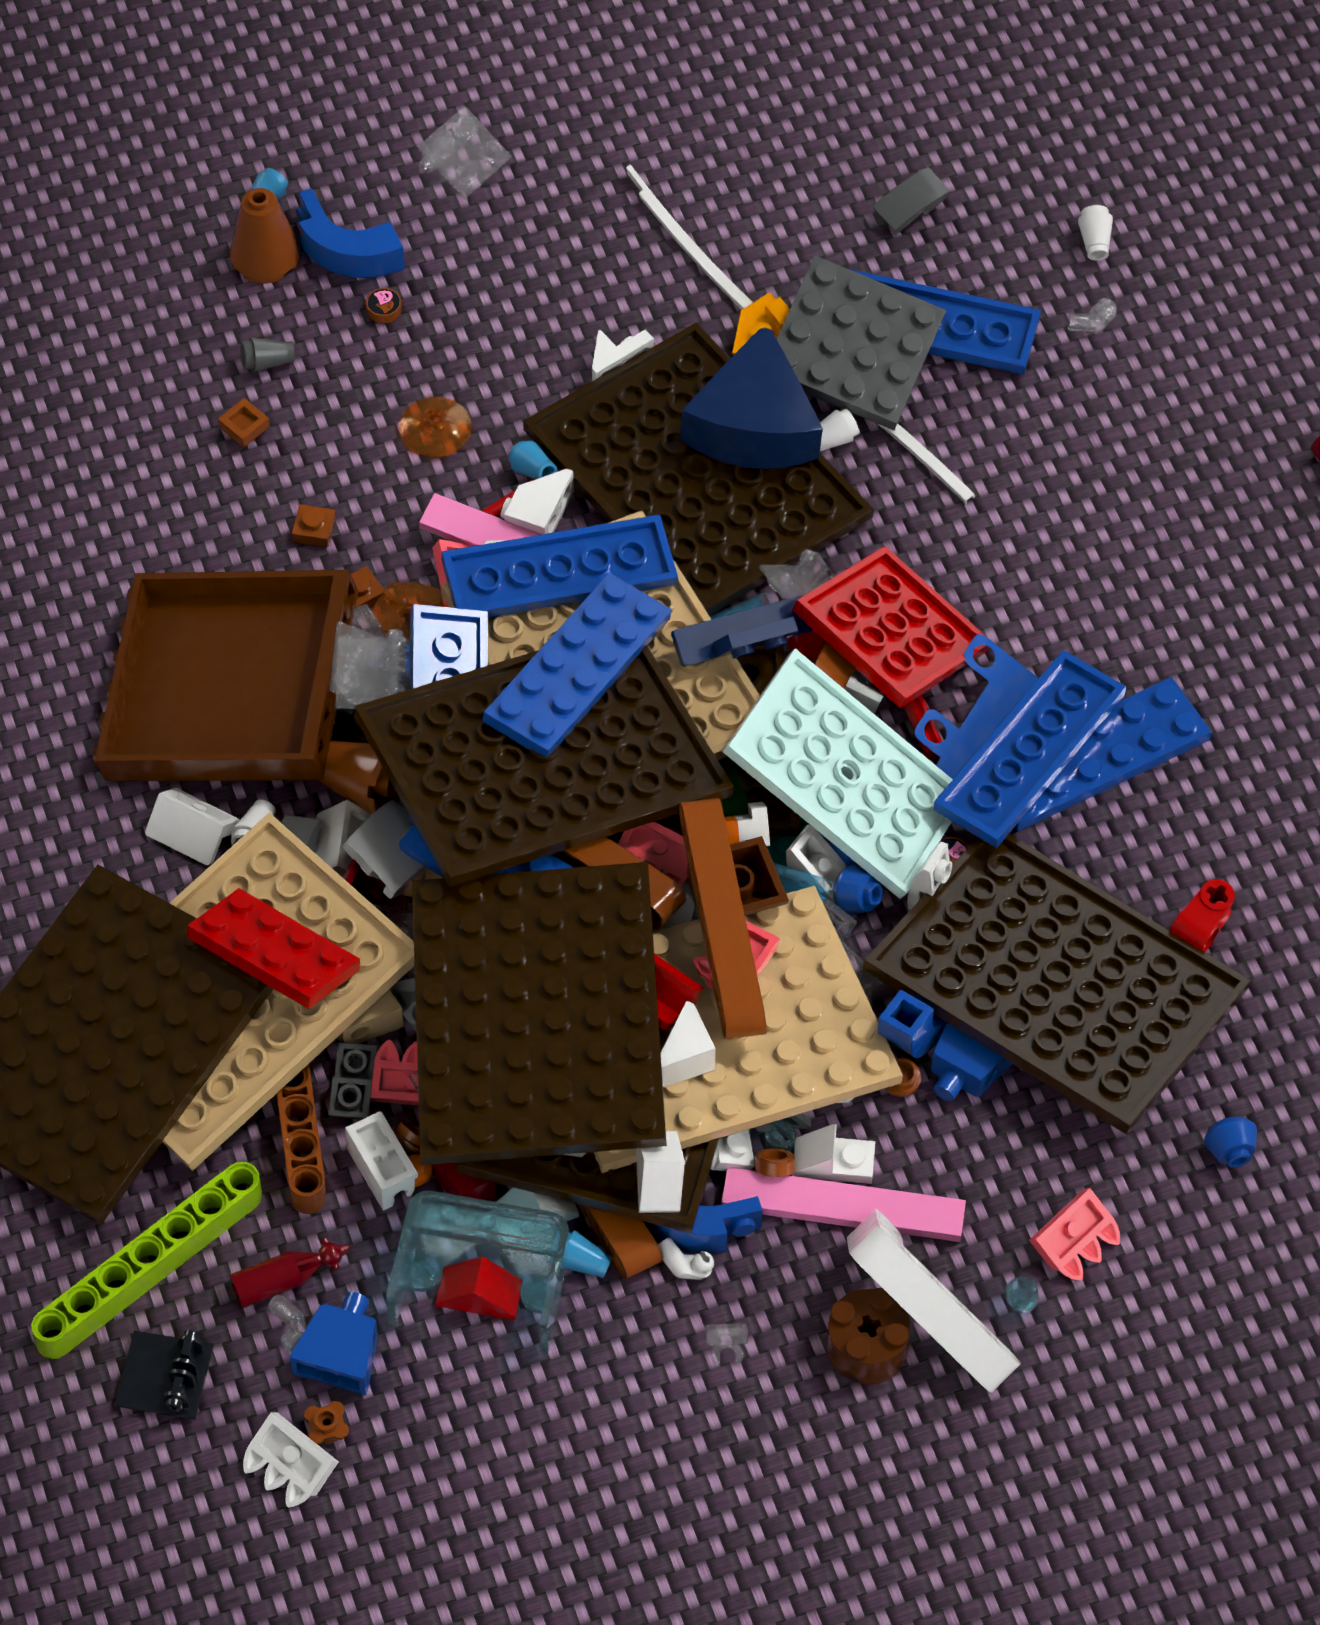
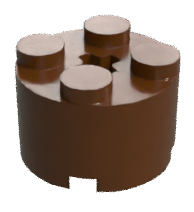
M883 1288L861 1289L845 1295L832 1306L829 1317L827 1354L832 1366L844 1377L847 1375L857 1379L858 1383L877 1384L892 1378L900 1370L908 1353L911 1330L909 1315Z

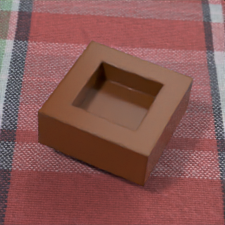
M245 398L218 418L219 428L243 448L270 427L269 418Z
M300 504L292 530V542L328 548L336 521V510Z
M367 566L351 574L358 589L354 616L386 600V591Z

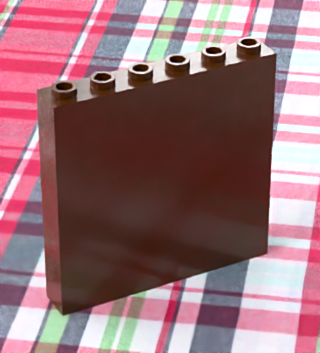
M350 570L135 573L133 587L129 588L127 592L128 610L126 619H122L120 624L119 650H115L113 656V679L107 684L106 694L108 702L106 711L102 712L100 716L101 734L99 743L95 744L93 748L94 765L99 768L105 781L323 780L358 597V589Z

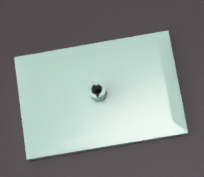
M794 649L787 656L722 751L899 899L908 893L913 879L952 822L933 809L934 801L953 779L797 649Z

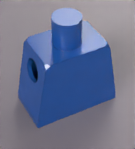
M946 1023L932 1058L931 1071L940 1077L933 1090L941 1099L952 1102L961 1089L975 1097H980L1013 1063L949 1023Z
M348 1292L341 1308L327 1304L319 1306L290 1355L292 1375L364 1396L367 1395L378 1335L376 1320L365 1316L369 1304L367 1297L356 1292Z

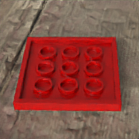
M886 546L797 599L792 608L793 612L899 708H902L966 666L965 660L967 658L963 657L964 652L976 635H984ZM978 645L973 651L974 660L987 652L989 647Z

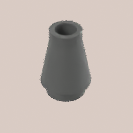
M250 337L249 341H241L240 355L244 370L251 369L254 373L282 364L294 363L295 352L292 341L282 342Z

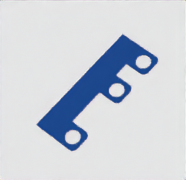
M978 634L973 638L963 657L967 658L965 663L988 680L989 683L961 727L958 728L939 712L930 709L925 712L914 731L915 737L921 743L941 757L936 766L951 779L955 778L1039 679L982 634ZM978 645H986L992 649L995 655V661L992 666L984 668L975 662L973 651ZM937 720L944 725L946 738L943 742L933 743L928 740L924 732V727L928 721Z

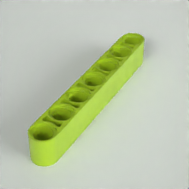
M236 1162L230 1165L38 1312L33 1318L31 1327L39 1353L49 1359H57L66 1355L253 1211L262 1199L260 1177L256 1167L247 1162ZM246 1183L251 1185L246 1190L235 1189L239 1184ZM212 1207L220 1209L215 1214L203 1213L206 1209ZM177 1232L189 1233L181 1239L172 1238ZM146 1256L157 1257L156 1260L151 1263L140 1262V1260ZM116 1280L125 1282L118 1288L108 1287L111 1282ZM82 1305L93 1306L88 1312H76L78 1307ZM56 1329L61 1331L57 1336L52 1338H47L43 1336L46 1332L50 1330Z

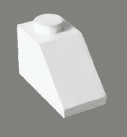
M564 469L519 485L513 497H508L505 500L501 511V518L539 534L554 533L574 492L573 471Z

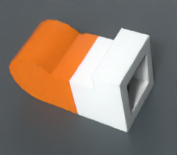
M763 802L748 803L749 814L724 817L730 845L760 836L763 837L766 846L770 845L767 807Z

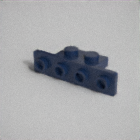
M802 595L675 629L671 632V637L681 666L686 667L732 654L733 659H738L753 654L755 647L764 645L766 650L774 649L787 644L786 639L813 631L810 626L792 611L797 599L801 598Z

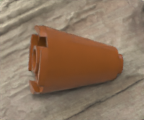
M256 188L248 191L242 198L230 246V259L232 267L235 271L237 269L244 274L245 279L262 284L278 282L284 279L285 273L291 269L294 271L300 259V246L275 194L268 189Z
M330 742L324 779L318 781L356 804L370 815L391 800L398 802L400 797L370 743Z

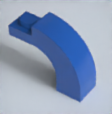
M312 188L299 192L300 207L296 208V214L299 220L300 243L308 256L321 267L336 274L354 278L380 277L405 269L403 245L391 222L365 230L344 229L335 225L327 218Z
M900 989L879 1017L878 1034L911 1056L919 1058L928 1053L938 1043L947 1022L934 1015L933 1008Z
M758 1196L717 1206L700 1205L692 1234L648 1222L644 1223L650 1233L656 1238L663 1241L671 1237L681 1250L700 1253L701 1251L719 1253L727 1251V1236L742 1237L761 1228L762 1208Z

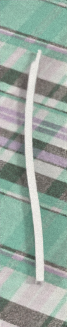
M631 165L627 166V174L640 190V198L683 250L741 310L752 304L753 302L706 256L679 226ZM878 424L922 462L966 505L969 498H975L974 493L899 424H897L895 431Z

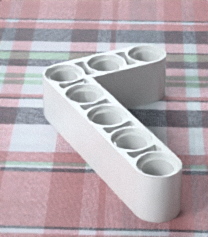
M875 1209L847 1237L849 1253L853 1259L990 1393L1021 1364L1016 1356L904 1247L900 1232L880 1211Z

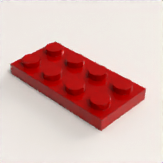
M240 888L187 925V938L307 1009L313 1007L360 970V958Z

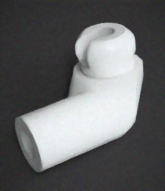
M671 1237L658 1244L662 1260L674 1276L683 1279L701 1280L711 1274L714 1267V1259L708 1252L701 1251L700 1254L695 1255L683 1254Z

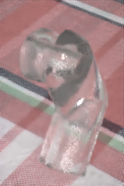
M1102 298L1098 300L1088 314L1069 313L1068 330L1084 332L1102 331L1115 318L1117 312L1116 304L1108 298Z
M276 1295L271 1299L268 1308L270 1312L286 1325L289 1332L282 1335L280 1342L283 1343V1348L291 1354L307 1328L303 1312L286 1297Z

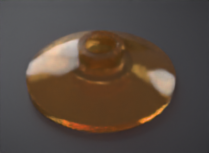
M428 397L416 401L404 411L399 423L400 436L404 444L414 453L431 458L445 457L459 451L469 440L472 429L471 419L466 409L456 401L444 397Z

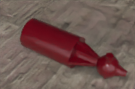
M326 1238L321 1240L322 1246L318 1253L288 1251L230 1274V1282L242 1309L302 1286L322 1264L331 1267L332 1271L340 1269L339 1263L342 1256L350 1251L349 1245H337L329 1242V1239Z

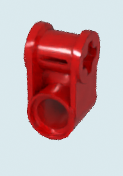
M1221 879L1207 881L1188 906L1184 907L1178 914L1169 931L1199 950L1206 952L1230 917L1231 906L1235 899V892L1232 886Z

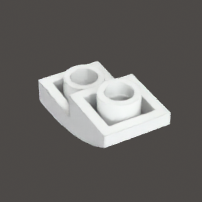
M944 842L938 843L913 879L908 892V910H911L925 894L933 896L940 883L944 884L949 879L952 871V862L949 861L948 844Z

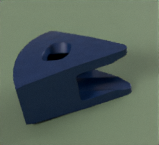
M761 328L729 359L683 409L680 440L694 450L728 464L747 468H783L818 459L823 428L774 333L768 328Z

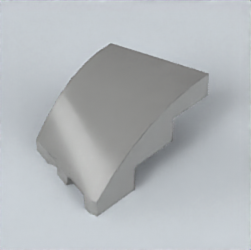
M394 800L389 801L373 813L342 847L368 876L380 879L386 884L383 893L390 899L403 894L411 881L424 876L428 870L427 867L400 850L399 841L413 825H409L408 811Z

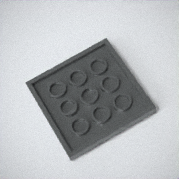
M814 255L780 330L777 341L806 394L839 408H846L851 413L895 431L946 310Z

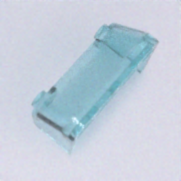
M422 1191L416 1194L410 1200L386 1293L389 1325L397 1326L405 1290L417 1292L432 1290L439 1284L444 1266L483 1256L523 1280L520 1292L522 1303L528 1310L541 1314L539 1323L540 1352L549 1353L561 1300L567 1256L569 1228L566 1220L554 1212L436 1191Z

